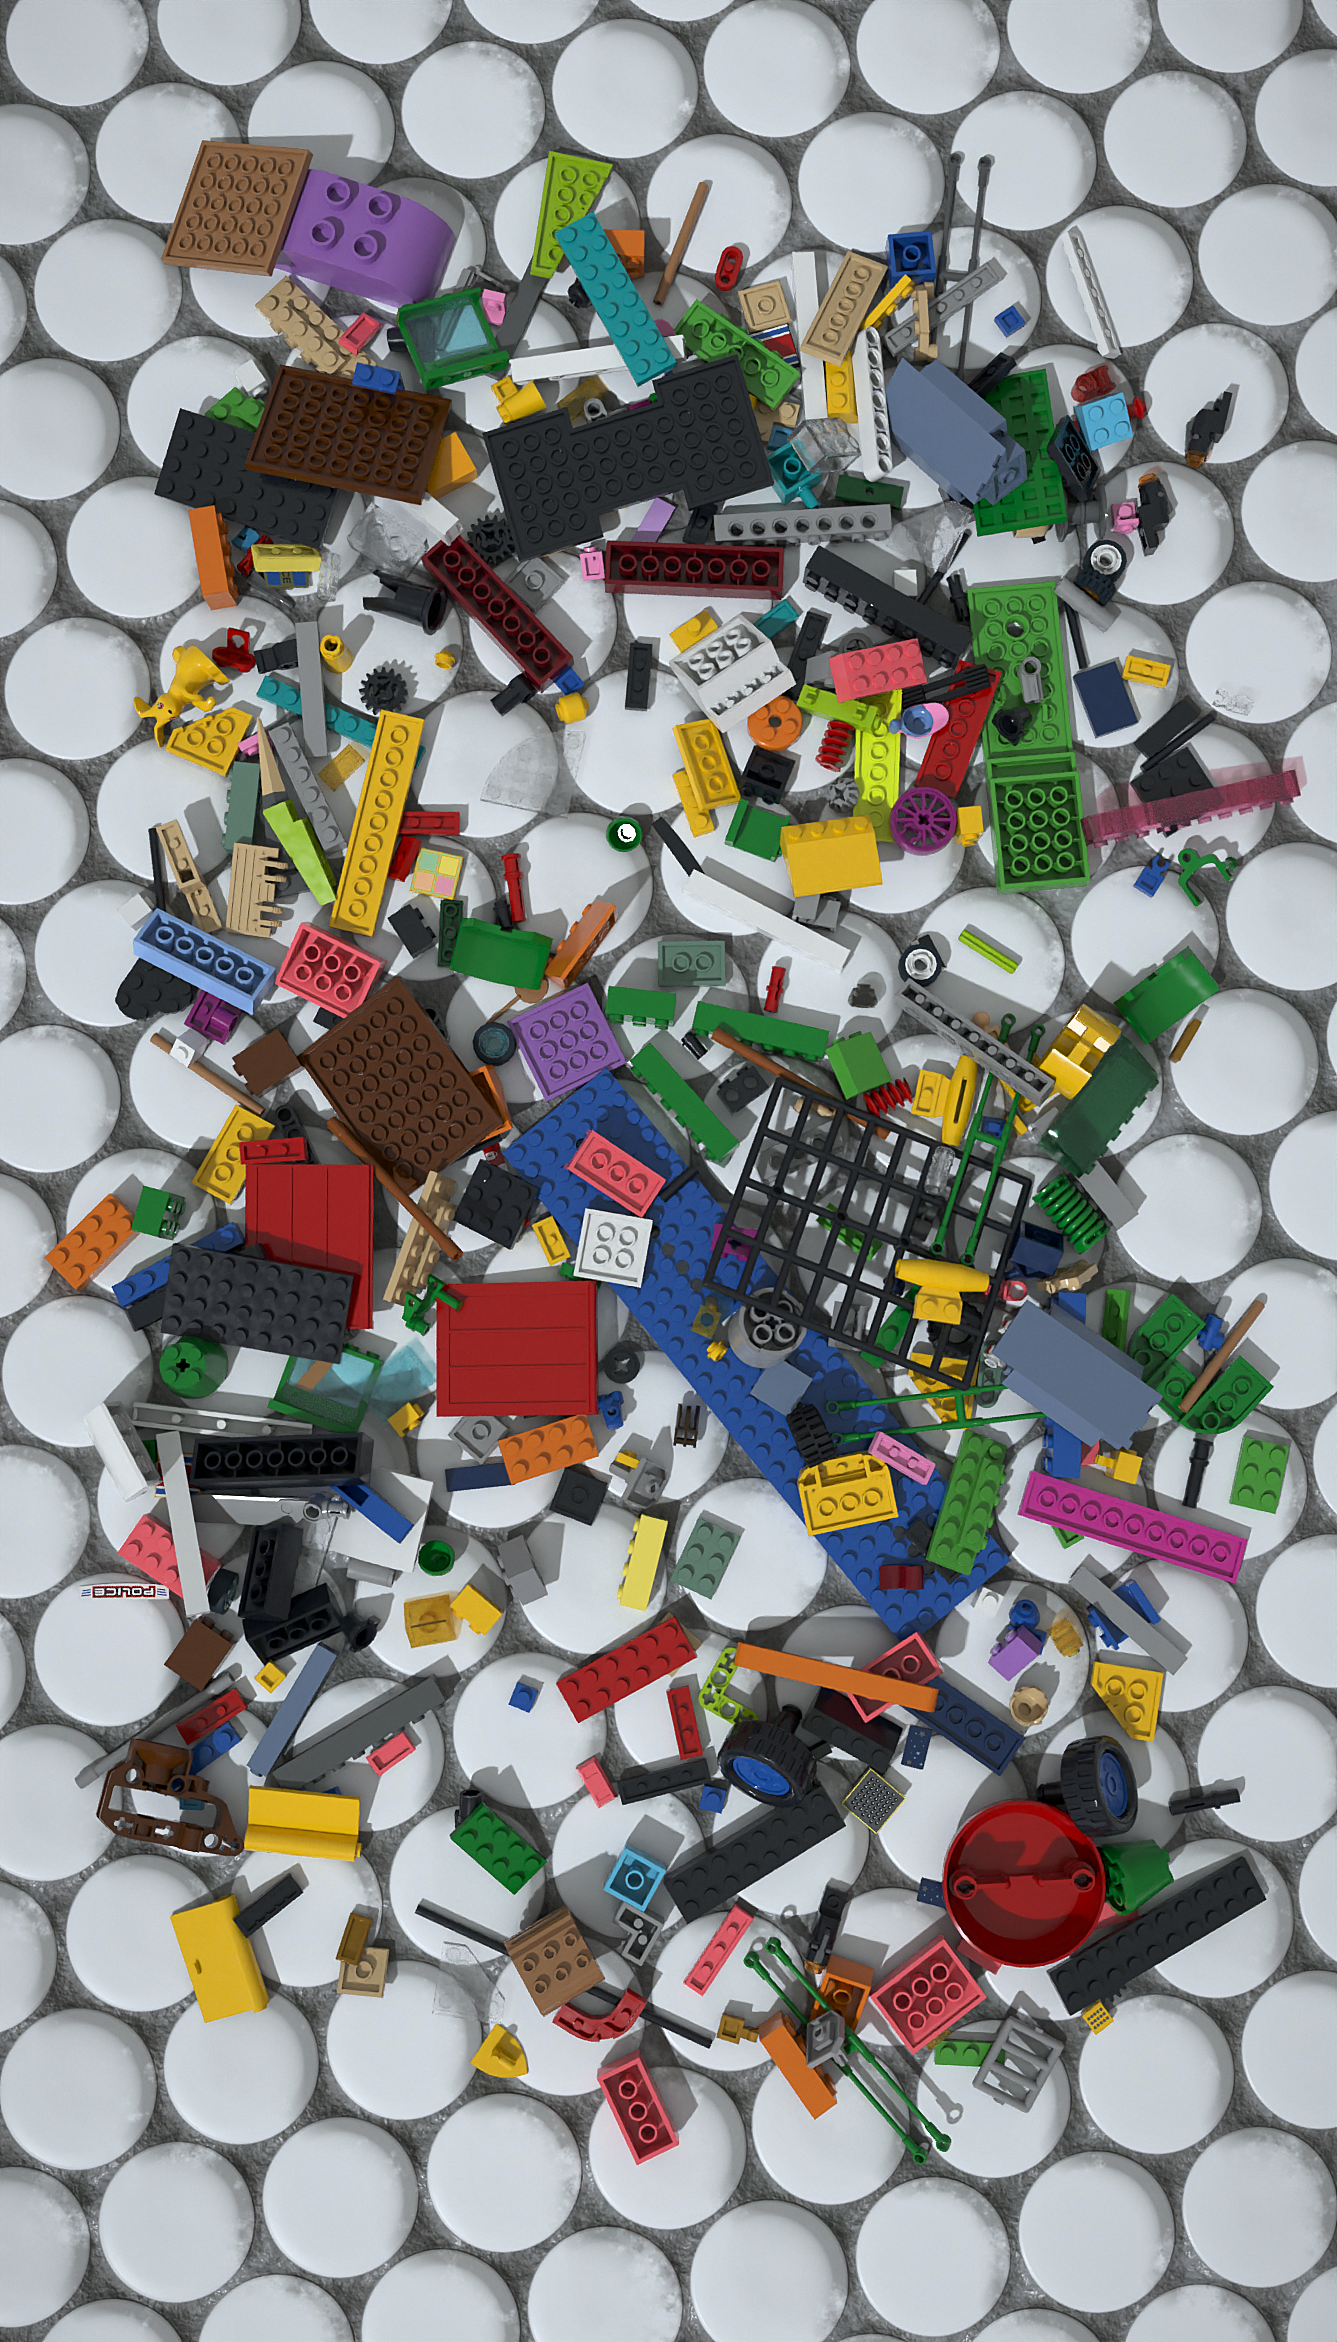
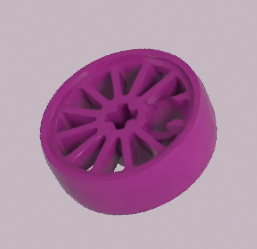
M918 787L902 794L894 803L889 816V829L895 843L905 852L917 856L932 855L941 851L951 841L957 826L956 811L950 799L941 791L930 787ZM914 798L921 799V810L915 803ZM925 798L933 800L928 810L925 809ZM909 802L915 813L902 805ZM936 802L942 806V808L931 813ZM901 811L912 818H897V814ZM943 811L947 814V817H948V818H934L935 816H937L938 814L942 813ZM925 818L927 820L926 824L920 825L918 823L919 820ZM907 823L903 826L902 831H899L897 824ZM934 823H948V831ZM913 829L916 831L917 837L909 839L905 835V831ZM932 829L944 835V838L938 841ZM926 833L932 839L933 845L926 846ZM921 837L922 846L915 845Z

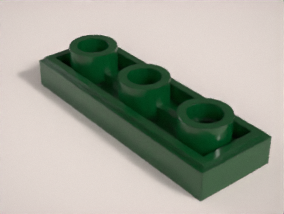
M839 475L835 499L867 505L890 504V509L900 510L904 487Z
M441 900L438 967L450 968L463 918V901ZM448 931H454L452 936H447Z

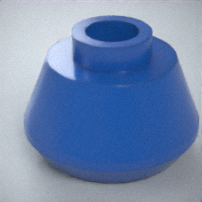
M1024 1599L1011 1607L1009 1619L1015 1627L1020 1628L1023 1625L1027 1630H1030L1039 1624L1040 1613L1034 1602Z

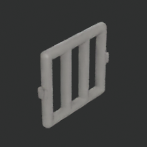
M1009 2016L976 2074L972 2085L974 2088L994 2097L995 2102L1001 2105L1006 2103L1024 2113H1028L1064 2049V2044L1044 2033V2030L1035 2024L1030 2026L1013 2016ZM1015 2028L1052 2047L1048 2058L1045 2060L1008 2041L1007 2038L1012 2029ZM1001 2049L1041 2068L1036 2080L1034 2081L995 2061ZM990 2069L1029 2088L1030 2091L1024 2102L984 2082Z

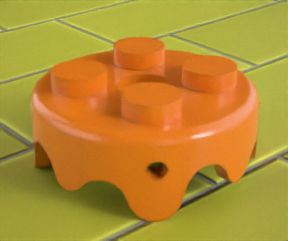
M782 695L748 716L747 730L750 738L756 746L768 751H785L796 743L801 735L803 725L802 713L794 701ZM778 717L781 720V725L779 727H772L769 724V719Z

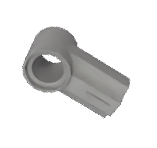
M1035 657L1025 658L1017 668V675L1021 682L1023 704L1030 705L1044 701L1040 677L1041 663ZM1024 665L1032 666L1034 673H1027Z

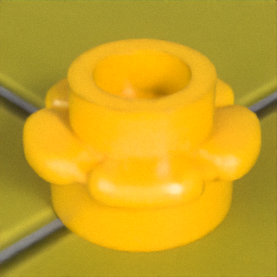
M441 650L440 654L436 653L434 655L436 658L435 665L442 669L449 670L456 662L453 654L446 650Z
M714 1341L707 1348V1358H712L715 1362L720 1360L728 1350L724 1346V1342L720 1341L718 1343Z

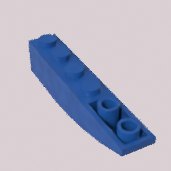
M370 1485L330 1486L355 1509L399 1544L414 1527L413 1523Z

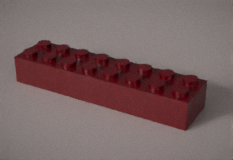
M460 535L450 546L440 540L421 557L423 567L440 585L446 587L447 593L541 694L554 683L553 680L568 666L572 667L574 665L573 656Z
M607 540L605 593L781 600L784 548Z

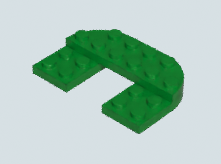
M1170 1293L1146 1321L1134 1331L1128 1344L1127 1355L1144 1366L1141 1380L1163 1395L1160 1402L1156 1405L1178 1425L1200 1434L1227 1432L1238 1426L1274 1386L1244 1358L1238 1355L1208 1389H1204L1188 1413L1180 1410L1178 1405L1194 1385L1197 1378L1175 1358L1201 1331L1206 1323L1173 1293Z

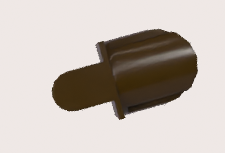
M678 1403L673 1446L683 1444V1447L691 1445L693 1448H696L701 1406L696 1405L694 1427L692 1428L689 1427L692 1406H687L685 1426H680L683 1404ZM678 1430L685 1431L684 1438L677 1437ZM688 1431L695 1432L694 1439L687 1438Z

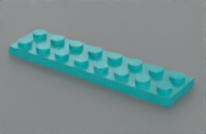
M594 212L555 232L556 240L637 387L677 366L676 360Z

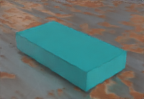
M784 599L753 623V625L771 640L799 618V614L787 599Z

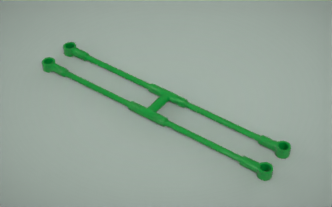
M1011 1013L1005 1014L1001 1019L1002 1028L998 1041L1003 1045L1007 1042L1010 1029L1016 1022L1015 1016ZM1005 1018H1009L1012 1023H1006ZM1035 1024L1030 1030L1032 1037L1026 1061L1030 1064L1034 1053L1037 1051L1040 1038L1045 1034V1027L1042 1024ZM1035 1029H1040L1041 1034H1037ZM989 1072L977 1113L974 1114L963 1149L964 1154L942 1224L938 1228L934 1243L929 1247V1252L933 1256H939L944 1251L943 1242L947 1233L946 1227L975 1140L977 1139L996 1146L997 1149L993 1159L994 1165L971 1237L968 1239L965 1252L959 1258L960 1264L968 1267L975 1261L973 1254L978 1241L977 1235L999 1164H1002L1013 1128L1012 1122L1021 1094L1016 1091L1007 1123L1004 1124L1000 1138L979 1131L983 1118L982 1112L994 1074ZM933 1246H939L940 1252H935ZM964 1256L970 1258V1263L964 1261Z
M1003 1384L972 1385L968 1391L949 1388L940 1389L937 1392L863 1401L849 1400L837 1402L830 1400L826 1404V1411L830 1414H835L838 1411L856 1409V1407L936 1397L938 1399L954 1397L957 1420L944 1421L941 1424L881 1431L888 1436L940 1429L942 1431L979 1427L991 1423L1048 1417L1042 1412L984 1419L983 1417L966 1419L963 1396L979 1394V1392L1008 1389ZM830 1403H835L837 1405V1409L835 1411H830L828 1409V1405ZM877 1431L844 1434L834 1432L830 1437L832 1439L834 1435H839L841 1441L839 1443L833 1442L834 1446H840L846 1442L873 1438Z
M770 1937L765 1945L767 1952L775 1954L784 1966H788L826 2012L832 2010L792 1963V1959L781 1948V1941L777 1937ZM749 1951L743 1960L745 1966L753 1968L762 1980H766L807 2028L809 2021L773 1981L770 1973L759 1962V1955L754 1951ZM845 2025V2036L851 2042L843 2047L847 2055L849 2056L858 2050L925 2125V2129L936 2141L937 2149L942 2152L948 2151L952 2142L951 2138L946 2134H942L932 2122L927 2120L876 2061L874 2054L849 2025ZM831 2057L830 2059L844 2075L854 2082L902 2138V2142L913 2154L914 2162L919 2165L925 2164L929 2155L928 2151L923 2147H919L909 2135L904 2133L854 2075L853 2070L847 2063H845V2066H840Z

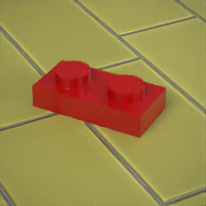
M402 836L393 856L388 878L405 882L406 877L410 873L412 863L418 855L419 847L422 843L420 840Z

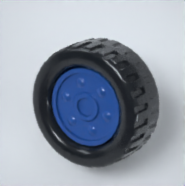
M787 1704L782 1707V1711L779 1712L774 1724L758 1720H743L734 1724L717 1756L718 1767L723 1776L739 1791L764 1804L781 1808L794 1807L800 1804L810 1789L817 1772V1764L813 1754L804 1743L794 1736L802 1719L801 1710L795 1705Z
M1105 1735L1071 1742L1066 1747L1062 1756L1061 1781L1050 1782L1045 1785L1040 1784L1036 1790L1037 1800L1054 1806L1065 1804L1076 1827L1088 1837H1109L1128 1832L1133 1827L1137 1818L1138 1790L1135 1774L1125 1750L1118 1741Z

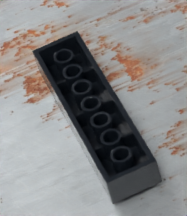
M818 545L805 567L803 583L806 588L813 592H820L828 601L841 604L847 612L860 615L866 623L881 627L885 634L889 636L894 635L900 638V641L918 638L921 654L938 660V663L944 668L955 670L959 660H961L969 646L973 633Z
M364 1432L195 1439L189 1484L202 1491L370 1485L374 1439Z
M818 1781L817 1785L813 1784L800 1804L789 1808H774L664 1876L663 1884L686 1923L689 1924L846 1827V1824L821 1781Z

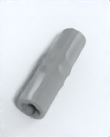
M1066 576L1053 589V592L1069 604L1073 610L1077 611L1103 633L1109 629L1116 619L1094 598L1081 590Z

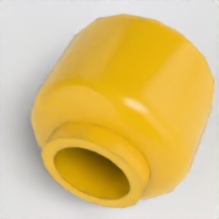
M578 692L560 697L558 704H555L559 720L564 721L566 724L586 719V711L590 710L587 698H582Z

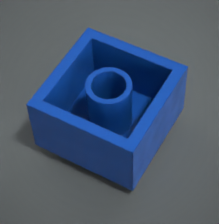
M932 231L889 234L885 250L890 289L905 274L915 285L923 284L924 282L934 283L936 267Z

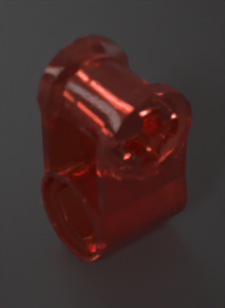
M1103 365L1078 376L1071 389L1073 400L1080 403L1097 396L1105 395L1115 389L1116 384L1111 381L1107 372L1109 370L1108 366ZM1079 386L1085 387L1086 391L1081 390Z

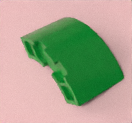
M462 918L450 963V970L497 984L539 990L553 938L537 932L513 929L512 932L501 931V926L476 918Z
M1189 946L1157 969L1158 975L1153 972L1114 1002L1115 1006L1147 1045L1220 990L1218 983Z

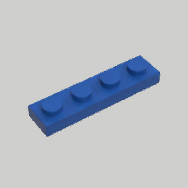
M230 1721L190 1749L195 1752L189 1774L196 1775L242 1741V1738ZM180 1778L173 1780L171 1786L173 1790L181 1786Z

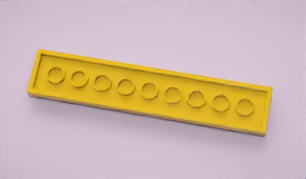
M386 710L380 711L336 894L337 900L334 902L329 923L331 928L374 937L424 730V719Z

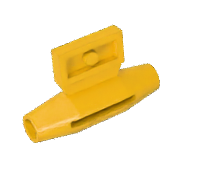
M960 1055L951 1080L943 1074L920 1069L911 1114L928 1118L942 1116L941 1142L959 1147L969 1123L977 1087L978 1063L964 1055Z
M898 1259L895 1266L896 1278L922 1286L915 1296L913 1318L960 1325L963 1302L959 1292H986L989 1285L988 1273L961 1264L930 1259Z

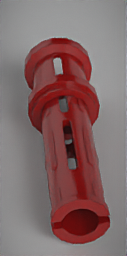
M519 853L501 856V860L504 861L505 874L503 878L508 884L513 923L526 921L521 886L523 872L520 870L519 859L521 854Z

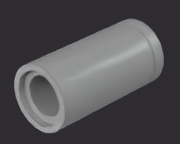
M351 1557L347 1578L392 1588L397 1570Z

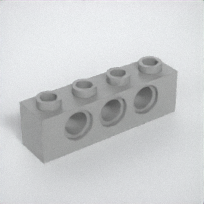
M832 1121L802 1133L799 1141L813 1146V1140L819 1138L825 1143ZM839 1131L831 1151L833 1155L840 1153V1148L845 1145ZM780 1143L758 1153L754 1168L761 1182L766 1181L769 1184L776 1180L780 1168L773 1167L771 1159L776 1156L783 1159L787 1145ZM804 1153L802 1159H795L793 1157L788 1175L799 1171V1166L807 1163L808 1166L817 1163L819 1158Z

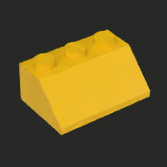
M849 350L841 367L823 360L828 416L826 424L858 423L852 353Z

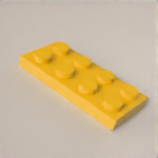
M710 719L675 725L672 730L699 811L702 812L738 804L741 796L737 789L718 728Z
M235 1104L191 1183L232 1205L246 1181V1164L241 1165L239 1142L269 1140L276 1126Z

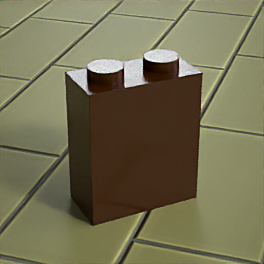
M279 1029L274 1030L232 1057L235 1062L232 1065L239 1077L243 1075L247 1081L244 1084L251 1095L255 1094L259 1098L305 1069Z
M199 1616L194 1620L164 1663L166 1667L200 1691L207 1687L237 1644V1641L233 1639L234 1635L225 1629L221 1631L215 1627L216 1623L207 1616Z

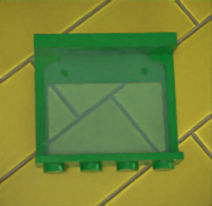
M480 287L474 289L467 288L455 294L447 293L435 299L427 298L420 303L412 305L408 303L398 308L396 322L425 391L507 368L510 357L507 350H499L479 303Z
M348 1343L343 1348L340 1364L289 1356L273 1399H270L267 1408L335 1433L358 1432L384 1361L379 1359L380 1355L370 1351L363 1354L358 1352L359 1347Z

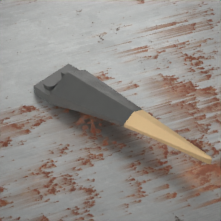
M257 717L263 809L265 810L287 801L289 798L262 721ZM264 816L266 846L279 848V858L269 857V860L288 863V868L285 869L268 866V873L270 875H283L287 877L286 882L271 881V883L276 884L274 898L310 892V888Z

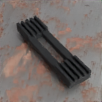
M981 664L963 670L959 674L902 691L904 710L919 704H941L991 687L987 666ZM964 680L966 682L965 687L926 699L925 693Z

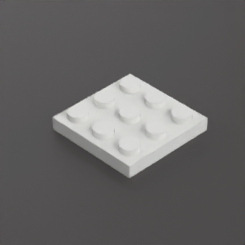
M585 1208L573 1276L641 1288L653 1220Z

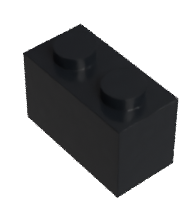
M408 904L387 918L413 959L436 945L433 940L436 935L430 926L424 927L421 922L424 917L417 907L413 909Z

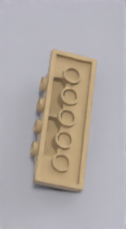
M287 276L255 304L256 309L270 322L269 325L278 335L281 333L285 337L286 343L293 350L297 348L301 352L300 356L307 364L312 363L316 367V372L353 379L357 362L378 367L363 350L356 356L338 344L339 338L344 334V331Z
M430 1170L417 1205L447 1236L448 1226L455 1216L456 1205L450 1203L449 1200L454 1195L456 1181ZM414 1217L410 1223L383 1300L404 1306L405 1293L407 1291L416 1296L417 1288L426 1289L428 1276L432 1274L433 1267L440 1257L439 1244Z

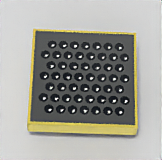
M869 1767L841 1801V1804L877 1834L904 1802L906 1797Z

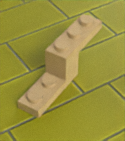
M175 819L155 827L178 887L186 895L198 928L208 934L223 930V925L201 869L193 860L178 820Z

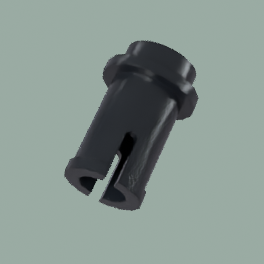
M507 900L495 902L493 911H496L501 930L513 927L508 909L510 904H507Z
M690 1031L681 1039L683 1042L682 1046L685 1045L699 1060L708 1050L695 1037L696 1034Z

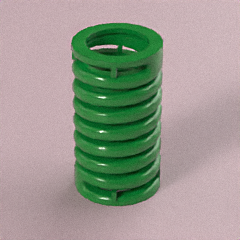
M1061 1173L1031 1199L1040 1204L1039 1208L1041 1210L1052 1205L1045 1212V1215L1050 1217L1057 1212L1051 1218V1222L1056 1223L1062 1219L1056 1225L1058 1230H1062L1070 1224L1062 1231V1235L1067 1237L1075 1231L1067 1241L1073 1243L1080 1238L1073 1245V1248L1081 1255L1101 1240L1111 1228L1104 1224L1103 1219H1097L1098 1213L1092 1211L1093 1207L1091 1205H1086L1087 1200L1081 1198L1080 1192H1075L1076 1187L1070 1185V1180L1064 1173Z

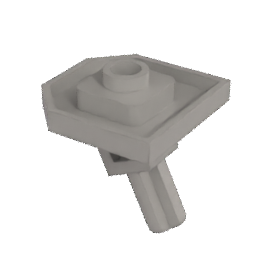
M641 1457L636 1469L615 1460L609 1468L610 1473L622 1478L628 1484L621 1499L644 1509L658 1502L668 1482L666 1468Z
M833 2010L807 2024L806 2066L811 2069L831 2057L840 2066H845V2063L849 2062V2056L843 2048L845 2018Z

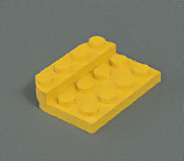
M867 1451L836 1456L812 1468L806 1465L799 1471L797 1487L808 1536L898 1517L889 1469L885 1462Z

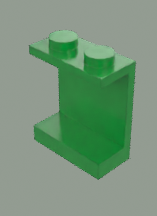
M740 798L725 838V845L775 862L776 857L781 858L782 856L780 847L781 827L793 825L789 823L791 816L786 815L785 819L751 807L748 805L749 801Z

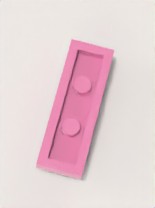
M881 1431L876 1432L867 1451L922 1485H927L936 1466L935 1463Z

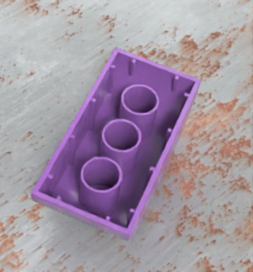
M308 169L275 268L400 308L404 304L409 303L412 305L420 303L427 298L434 299L456 238L451 228L443 219L411 199L326 171Z

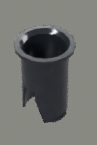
M378 569L373 571V574L379 577L380 583L396 594L394 600L387 597H363L364 609L423 627V631L427 635L435 634L446 612L448 601L446 587L439 584L435 588H431L381 572Z

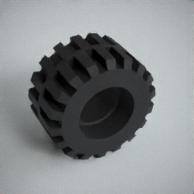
M962 1301L961 1317L969 1325L978 1328L982 1313L978 1312L977 1307ZM927 1321L928 1339L936 1350L943 1324ZM968 1334L965 1340L958 1343L948 1340L944 1355L956 1358L969 1356L975 1337Z
M813 1404L786 1415L788 1427L807 1466L812 1468L836 1457V1449L820 1413Z

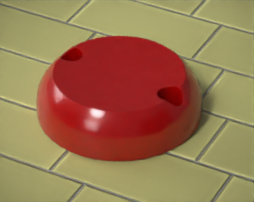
M1013 1798L1001 1800L979 1809L959 1827L945 1854L942 1869V1891L948 1914L954 1926L975 1950L987 1958L1004 1965L1033 1968L1049 1965L1069 1956L1088 1939L1095 1929L1103 1910L1106 1878L1100 1854L1093 1840L1076 1827L1068 1813L1054 1805L1039 1800ZM1074 1879L1087 1880L1084 1883L1078 1884ZM968 1885H971V1886L969 1887V1889H967V1890H965V1891L960 1890V1889L957 1887V1886H968Z

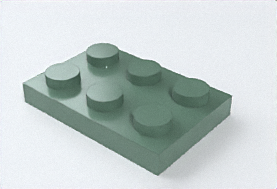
M658 941V987H710L726 985L725 941Z
M698 1517L670 1581L712 1599L740 1536Z

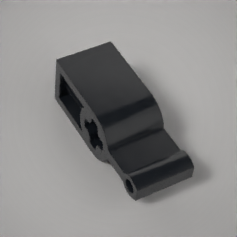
M292 639L280 642L271 648L254 651L258 673L265 674L274 670H289L299 667L297 640Z

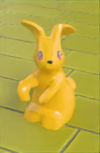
M194 644L188 648L181 645L174 648L172 657L177 663L176 674L168 692L158 697L152 707L140 697H134L133 699L135 710L140 718H156L157 723L154 727L157 744L161 749L165 741V725L179 718L185 705L192 704L204 712L212 711L216 705V699L213 696H210L206 701H202L204 698L199 695L200 690L214 682L221 686L231 682Z

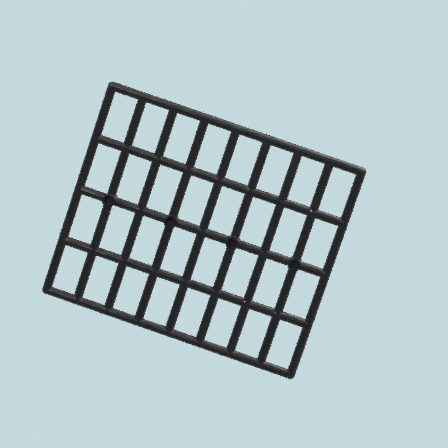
M777 1077L704 1275L702 1286L959 1390L968 1391L1033 1182L1030 1178L1001 1166L998 1168L977 1235L978 1241L974 1250V1257L984 1226L1004 1233L1007 1237L995 1275H989V1285H991L979 1327H974L960 1321V1325L942 1323L943 1328L930 1368L909 1360L907 1355L919 1319L913 1318L914 1302L892 1294L896 1281L895 1266L898 1259H903L905 1251L925 1259L960 1264L942 1255L933 1256L929 1250L912 1244L910 1235L922 1200L945 1209L939 1226L942 1224L949 1198L947 1201L925 1192L938 1151L960 1159V1163L964 1152L782 1077ZM782 1087L805 1096L791 1137L768 1128ZM813 1100L836 1109L822 1150L799 1141ZM844 1113L867 1122L854 1163L831 1154ZM876 1126L898 1134L885 1175L862 1166ZM764 1136L787 1145L772 1187L750 1178ZM907 1138L930 1147L916 1188L894 1179ZM796 1149L819 1158L805 1200L786 1193L783 1188ZM969 1154L946 1227L947 1231L953 1213L976 1222L978 1213L956 1204L969 1163L989 1172L992 1171L993 1163ZM827 1162L851 1171L836 1213L813 1204ZM859 1175L882 1184L868 1225L848 1218L847 1214ZM1000 1176L1022 1185L1010 1226L987 1217ZM954 1179V1182H953V1185H952V1188H951V1191H950V1195H951V1192H952V1189H953V1186H954V1183H955V1179ZM746 1187L766 1194L768 1199L755 1238L731 1229ZM890 1188L913 1196L900 1238L877 1230ZM779 1200L801 1208L787 1251L763 1242ZM810 1212L830 1220L832 1225L819 1264L796 1255ZM842 1226L865 1234L851 1277L828 1268ZM728 1238L751 1247L737 1290L713 1281ZM873 1238L893 1245L895 1250L883 1290L860 1281ZM934 1245L933 1250L937 1253L940 1252L939 1246ZM760 1251L784 1260L769 1303L745 1294ZM965 1256L964 1261L970 1263V1258ZM792 1263L816 1273L801 1316L778 1307ZM974 1264L969 1266L970 1268L975 1269ZM824 1276L848 1286L834 1329L810 1320ZM856 1289L880 1298L866 1342L842 1333ZM888 1302L912 1311L898 1355L874 1346ZM952 1328L975 1337L962 1380L939 1372Z

